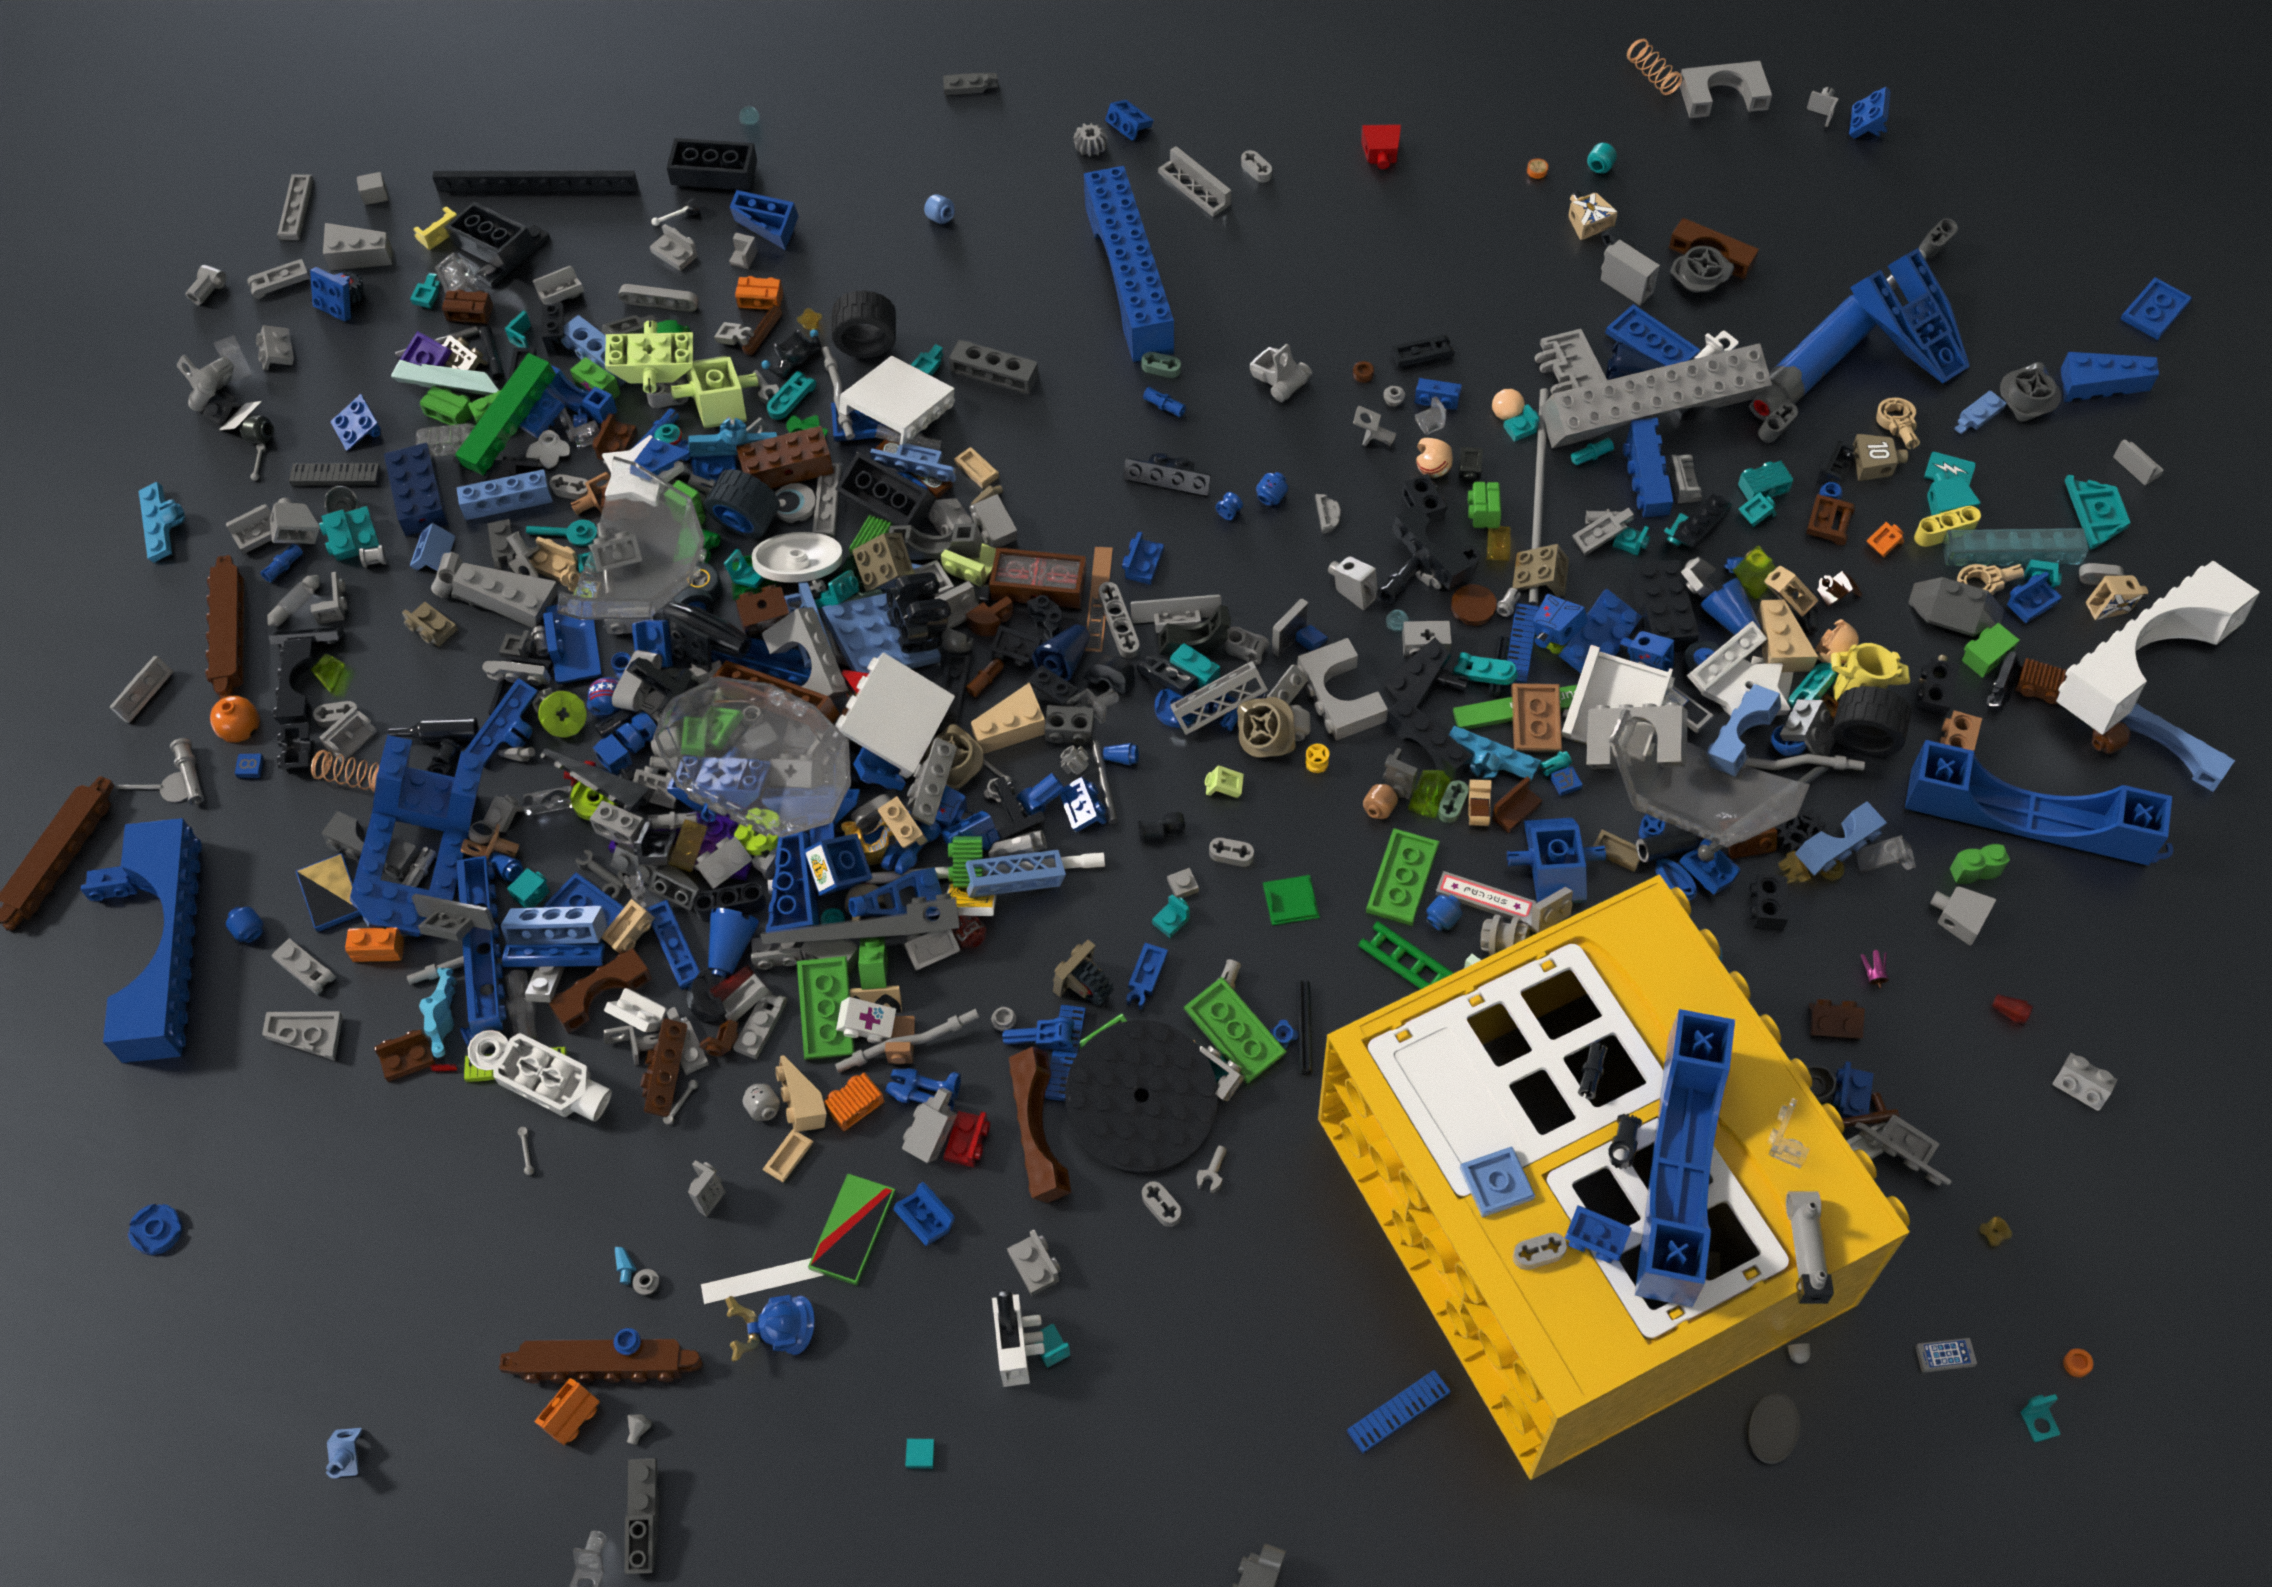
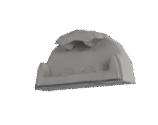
M1316 494L1315 500L1322 534L1331 532L1340 522L1341 508L1337 501L1334 502L1332 499L1327 498V495Z

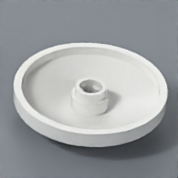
M793 532L777 535L758 544L752 552L754 570L764 578L779 582H804L824 577L834 572L841 565L843 559L841 545L835 539L812 532Z

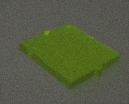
M1759 545L1733 569V572L1742 582V586L1746 587L1754 599L1758 598L1768 588L1764 581L1769 573L1776 569L1771 562L1772 559L1767 557Z

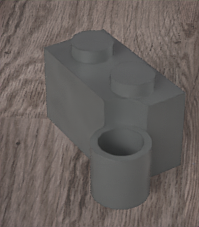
M1265 1543L1260 1556L1254 1553H1250L1249 1558L1243 1556L1238 1573L1242 1574L1239 1584L1234 1583L1232 1587H1276L1286 1551Z

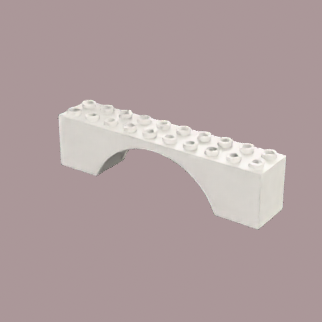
M2215 561L2210 562L2205 567L2203 565L2200 566L2192 577L2187 576L2178 588L2173 587L2166 597L2159 598L2152 608L2144 609L2135 621L2133 619L2130 620L2121 632L2117 630L2108 642H2101L2095 652L2092 654L2087 653L2078 665L2073 664L2065 674L2067 676L2066 680L2058 689L2060 694L2056 702L2103 735L2132 712L2147 682L2138 667L2136 650L2149 643L2172 638L2196 639L2217 645L2244 623L2260 592Z

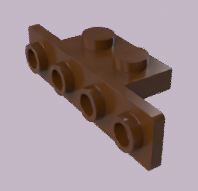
M665 1018L662 1021L658 1043L652 1050L649 1049L647 1052L645 1064L648 1065L647 1073L644 1072L640 1087L644 1088L642 1097L646 1098L644 1112L666 1118L670 1115L687 1031L686 1023Z

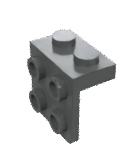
M1797 700L1780 736L1783 741H1804L1813 755L1829 756L1836 741L1832 735L1834 720L1823 700Z

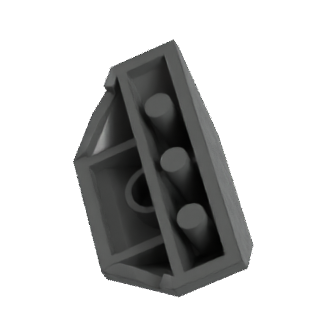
M1944 577L1914 583L1908 604L1914 607L1927 623L1970 636L1980 635L1987 627L1992 628L1997 623L2001 624L2005 611L1988 590Z

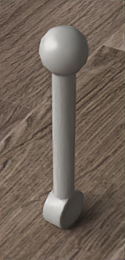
M262 443L256 446L258 454L254 472L250 475L253 481L259 479L258 471L262 453L266 451V447Z
M984 759L983 764L1000 778L1004 776L1006 782H1012L1010 776H1005Z
M696 1080L689 1081L687 1090L667 1118H663L666 1125L674 1123L673 1117L691 1091L698 1087Z
M520 1127L517 1133L522 1139L526 1164L524 1173L532 1175L534 1167L530 1163L526 1138L529 1132L526 1127Z

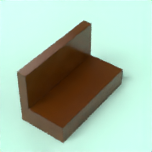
M1528 776L1494 805L1492 820L1509 834L1542 805L1543 800L1529 789L1531 779Z

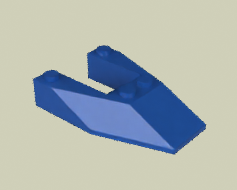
M1919 248L1888 265L1892 276L1909 302L1903 307L1881 269L1850 287L1860 306L1903 353L1941 383L1948 381L1970 367L1950 302Z

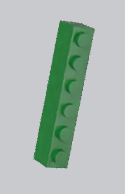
M530 353L526 355L456 452L455 456L462 466L483 476L492 467L496 457L504 450L511 436L517 432L519 425L529 415L530 410L541 398L547 386L552 383L556 373L548 361Z

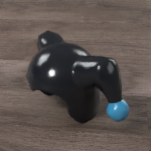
M797 329L781 344H773L772 348L780 358L779 364L774 366L768 360H764L761 364L762 368L768 369L778 377H786L794 366L802 364L810 355L816 354L821 350L818 331L815 329L810 331L812 342L808 341Z

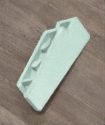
M399 360L391 375V378L397 382L416 384L421 387L431 388L436 386L441 389L446 387L450 391L488 396L499 391L488 374L479 371L427 364L419 366Z

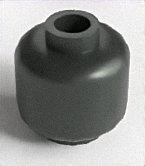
M249 415L241 422L240 433L247 443L264 444L272 438L274 426L266 416Z

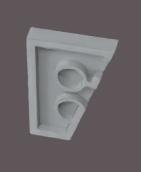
M340 1011L266 1012L262 1035L265 1039L335 1061L343 1015Z

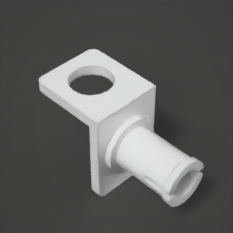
M1722 331L1716 338L1707 333L1705 335L1706 347L1693 359L1733 350L1739 343L1726 331ZM1727 339L1730 342V346L1724 349L1719 341Z

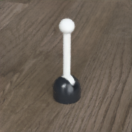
M691 198L685 202L683 209L661 218H653L651 222L654 226H658L660 222L682 213L690 216L700 214V210L695 198Z

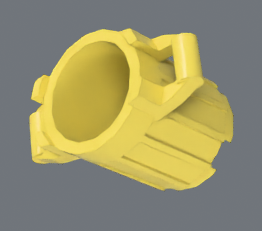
M1863 643L1858 646L1852 645L1848 652L1831 654L1832 670L1840 673L1833 687L1834 698L1837 701L1843 692L1854 687L1875 686L1887 689L1888 685L1910 683L1909 667L1899 662L1901 657L1897 652L1891 653L1880 645L1874 643ZM1841 660L1847 661L1844 667L1841 665Z

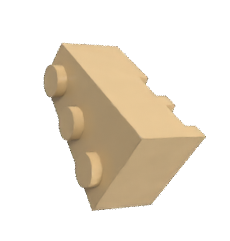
M1761 600L1756 617L1762 628V633L1767 637V640L1761 644L1764 663H1782L1781 672H1811L1818 655L1786 601Z
M1030 682L971 722L973 738L979 743L983 753L986 754L1044 735L1045 719Z

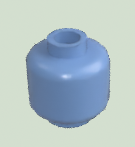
M934 194L927 199L924 211L928 219L939 224H945L953 218L955 208L950 199Z

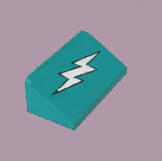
M1932 452L1924 478L1934 480L1933 476L1936 473L1945 471L1949 479L1962 477L1969 486L1976 463Z

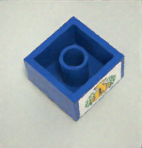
M857 833L822 840L804 849L819 896L851 889L857 884L873 879Z

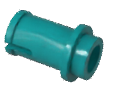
M1559 751L1556 756L1541 762L1540 768L1543 769L1551 766L1542 771L1545 776H1549L1551 773L1562 768H1568L1572 764V760L1566 751Z

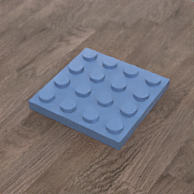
M886 593L847 601L833 606L828 605L821 609V614L851 671L869 673L870 670L867 669L873 657L878 658L882 653L887 654L910 669L939 663L942 656L937 648L931 651L903 653L898 644L899 631L897 627L891 626L887 617V612L890 609Z

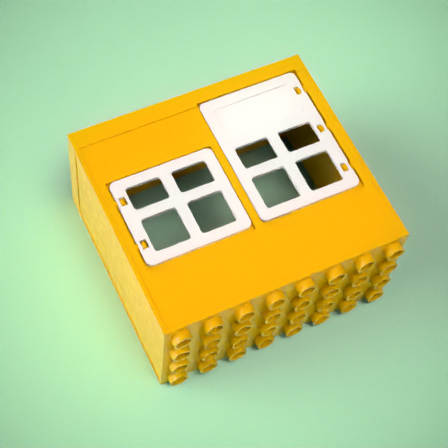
M1660 874L1327 1034L1318 1120L1530 1481L1858 1306L1910 1232L1907 1228L1910 1224V1219L1904 1205L1895 1196L1887 1198L1884 1196L1874 1181L1877 1177V1172L1870 1157L1863 1150L1857 1149L1853 1151L1841 1134L1844 1132V1124L1837 1110L1829 1103L1823 1105L1819 1103L1810 1090L1812 1078L1807 1067L1797 1058L1789 1060L1779 1046L1781 1034L1776 1023L1767 1014L1758 1016L1748 1001L1751 994L1743 976L1737 971L1728 973L1718 958L1721 952L1715 936L1708 929L1698 930L1689 917L1691 907L1684 892L1678 887L1670 889ZM1588 994L1602 1017L1556 1040H1551L1537 1021V1018ZM1682 1009L1735 1019L1730 1070L1723 1093L1710 1168L1712 1183L1708 1187L1707 1210L1720 1203L1728 1204L1760 1255L1714 1280L1709 1281L1705 1279V1285L1693 1307L1668 1303L1657 1310H1651L1642 1297L1634 1296L1635 1285L1620 1261L1613 1259L1611 1264L1596 1258L1597 1252L1586 1248L1585 1252L1568 1246L1569 1240L1565 1239V1235L1577 1205L1585 1208L1572 1185L1604 1168L1609 1169L1640 1216V1221L1630 1225L1632 1229L1622 1254L1641 1244L1648 1190L1632 1165L1627 1167V1169H1619L1611 1165L1608 1149L1612 1144L1613 1137L1617 1134L1619 1125L1617 1117L1618 1115L1629 1114V1117L1634 1115V1117L1636 1116L1642 1120V1126L1638 1128L1636 1141L1638 1142L1636 1152L1653 1144L1655 1141L1667 1041L1678 1010ZM1519 1028L1532 1051L1501 1067L1496 1066L1483 1045ZM1614 1035L1645 1079L1646 1084L1601 1107H1594L1589 1099L1585 1098V1093L1583 1097L1578 1094L1580 1085L1565 1064L1564 1058L1590 1046L1592 1043ZM1540 1070L1548 1073L1576 1118L1545 1135L1537 1132L1509 1088L1511 1084ZM1512 1146L1535 1194L1534 1200L1482 1218L1460 1170V1164ZM1617 1149L1613 1155L1618 1160H1625L1630 1153L1624 1149ZM1788 1191L1819 1192L1821 1199L1820 1223L1827 1273L1832 1276L1834 1295L1828 1304L1798 1303L1796 1283L1799 1278L1791 1220L1788 1219L1786 1213V1195ZM1548 1233L1560 1234L1566 1240V1252L1563 1258L1557 1262L1530 1270L1520 1269L1513 1262L1514 1249L1518 1243ZM1549 1242L1548 1248L1543 1249V1251L1552 1249L1554 1253H1557L1559 1245L1554 1246L1552 1242ZM1522 1250L1520 1258L1525 1257L1527 1261H1530L1531 1256L1537 1252L1527 1254L1525 1250Z

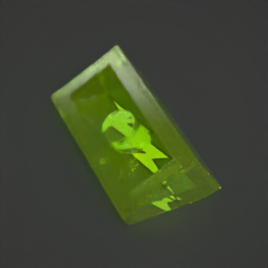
M1423 770L1409 803L1408 810L1427 817H1436L1441 800L1450 783V779L1443 770Z

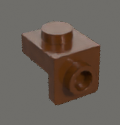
M729 1019L720 1025L716 1039L707 1037L700 1043L699 1047L706 1050V1053L709 1055L722 1056L731 1050V1047L738 1038V1032H736L738 1022Z

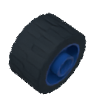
M727 469L721 473L704 501L706 510L716 522L732 532L753 539L761 538L780 508L779 498L772 489L758 478L735 469Z

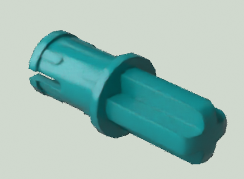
M1605 438L1595 444L1589 443L1586 448L1571 454L1572 463L1579 465L1591 459L1597 460L1598 456L1613 451L1614 445L1612 440Z

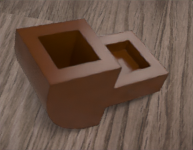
M1006 596L991 607H988L984 602L965 614L967 627L973 633L980 636L996 635L998 627L1001 625L1000 623L1008 621L1014 615L1013 602Z

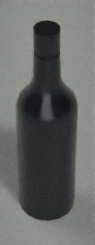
M475 717L421 720L412 727L389 728L388 735L412 737L422 743L442 742L445 738L450 739V741L453 740V742L472 741L479 732V725Z
M1686 828L1641 838L1636 843V851L1642 862L1689 853L1697 849L1706 838L1709 840L1720 838L1723 835V831L1719 828L1697 832Z

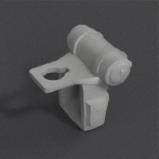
M1285 344L1280 349L1268 347L1250 363L1252 376L1273 386L1271 394L1281 403L1284 400H1288L1312 376V370L1308 365L1302 362L1297 364L1293 360L1288 344Z
M186 355L181 356L177 367L194 389L189 395V407L194 411L201 412L206 408L209 399L215 396L216 389H222L231 381L234 365L227 356L212 362L200 370L195 367ZM184 363L188 365L191 373L186 370Z

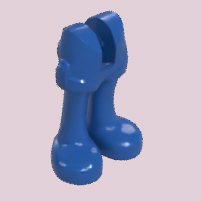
M914 819L928 841L921 846L915 841L909 848L905 849L897 840L895 844L887 847L881 867L891 871L896 864V874L902 876L917 863L916 855L923 846L939 837L941 833L940 825L936 821L931 826L925 823L920 825V821Z
M915 1069L892 1070L890 1078L895 1082H889L885 1092L896 1098L897 1101L909 1103L912 1100L924 1103L928 1101L929 1097L934 1098L935 1096L917 1090L918 1088L937 1092L939 1088L944 1087L952 1092L948 1106L951 1107L950 1111L953 1112L955 1106L954 1099L958 1098L961 1086L960 1073L952 1072L946 1081H938L919 1075V1072Z

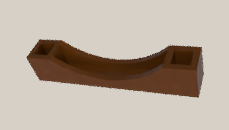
M1032 1046L1009 1057L1010 1075L1013 1080V1095L1018 1111L1017 1119L1020 1124L1021 1143L1025 1154L1029 1192L1033 1199L1049 1203L1072 1192L1068 1169L1051 1152L1043 1130V1101L1051 1078L1048 1053Z

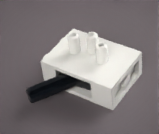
M1003 1289L997 1294L996 1298H992L999 1368L1003 1387L1029 1384L1027 1356L1044 1354L1045 1349L1044 1344L1039 1343L1044 1341L1043 1332L1024 1333V1327L1041 1325V1316L1022 1317L1019 1294L1014 1295Z

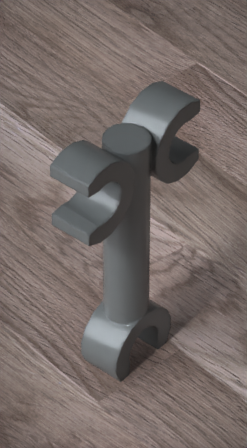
M584 850L585 856L588 858L586 861H580L578 858L575 860L580 869H591L609 882L602 888V891L607 895L609 892L615 891L611 896L615 901H619L621 892L627 886L637 882V879L632 876L625 878L627 874L620 870L618 877L597 863L592 852L589 850Z

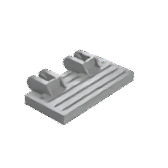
M1581 329L1541 339L1540 345L1543 352L1538 353L1534 358L1537 363H1543L1539 367L1542 373H1555L1559 384L1551 387L1550 391L1552 394L1607 381Z

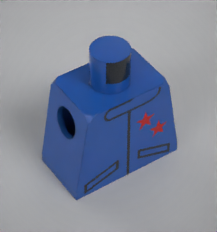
M1547 594L1533 619L1537 635L1535 643L1541 648H1546L1550 642L1565 645L1588 623L1585 607Z
M1641 631L1634 640L1624 637L1620 643L1619 649L1629 653V661L1636 663L1641 661L1646 666L1666 672L1669 671V668L1673 669L1674 640Z
M945 785L935 821L941 827V832L975 815V813L967 811L966 797Z

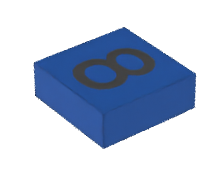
M238 754L235 776L237 778H260L264 761L263 755Z

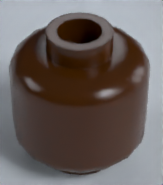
M2118 722L2103 735L2094 729L2092 744L2098 751H2102L2105 754H2113L2127 746L2130 730L2123 722Z

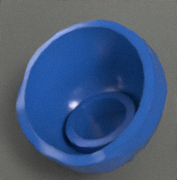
M1785 724L1773 730L1771 742L1780 754L1786 757L1797 756L1807 749L1804 741H1783L1780 733Z

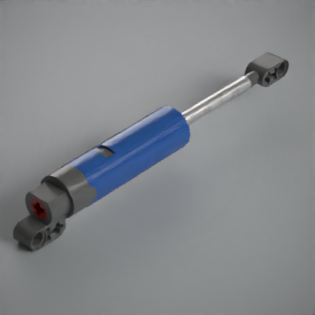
M1949 218L1943 219L1927 234L1919 246L1924 259L1936 256L1949 243L1958 230L1955 221ZM1891 274L1887 281L1892 290H1894L1898 283ZM1854 295L1845 299L1769 372L1772 385L1768 389L1761 390L1749 405L1751 412L1764 421L1758 430V435L1764 442L1770 443L1775 441L1790 426L1798 414L1795 404L1877 325L1860 306Z

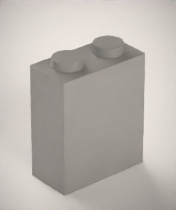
M1619 239L1614 245H1609L1604 252L1605 259L1601 267L1602 274L1600 280L1641 306L1654 292L1660 265Z

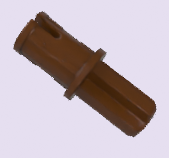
M996 658L983 671L979 670L976 678L965 687L968 694L976 698L987 685L993 683L992 679L1004 668V663L999 658Z

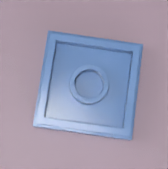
M1512 1146L1460 1164V1170L1482 1218L1534 1200L1535 1194Z

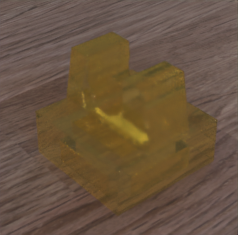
M1795 850L1786 854L1787 858L1778 863L1782 870L1790 868V872L1784 875L1787 876V883L1799 880L1804 882L1811 879L1806 866L1795 855Z

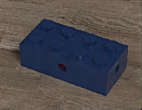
M427 442L384 453L397 518L405 536L422 532L423 529L432 523L439 527L449 525L434 458Z

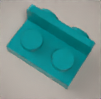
M846 571L829 582V589L820 592L821 596L814 601L817 609L828 605L840 604L858 592V580L854 576L853 571Z

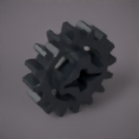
M1792 807L1789 813L1784 811L1781 817L1777 819L1775 824L1777 842H1782V850L1790 849L1789 855L1797 852L1805 841L1822 831L1828 835V830H1825L1827 823L1819 822L1821 815L1813 816L1812 809L1806 813L1803 807H1800L1798 812ZM1790 823V826L1786 829V825Z

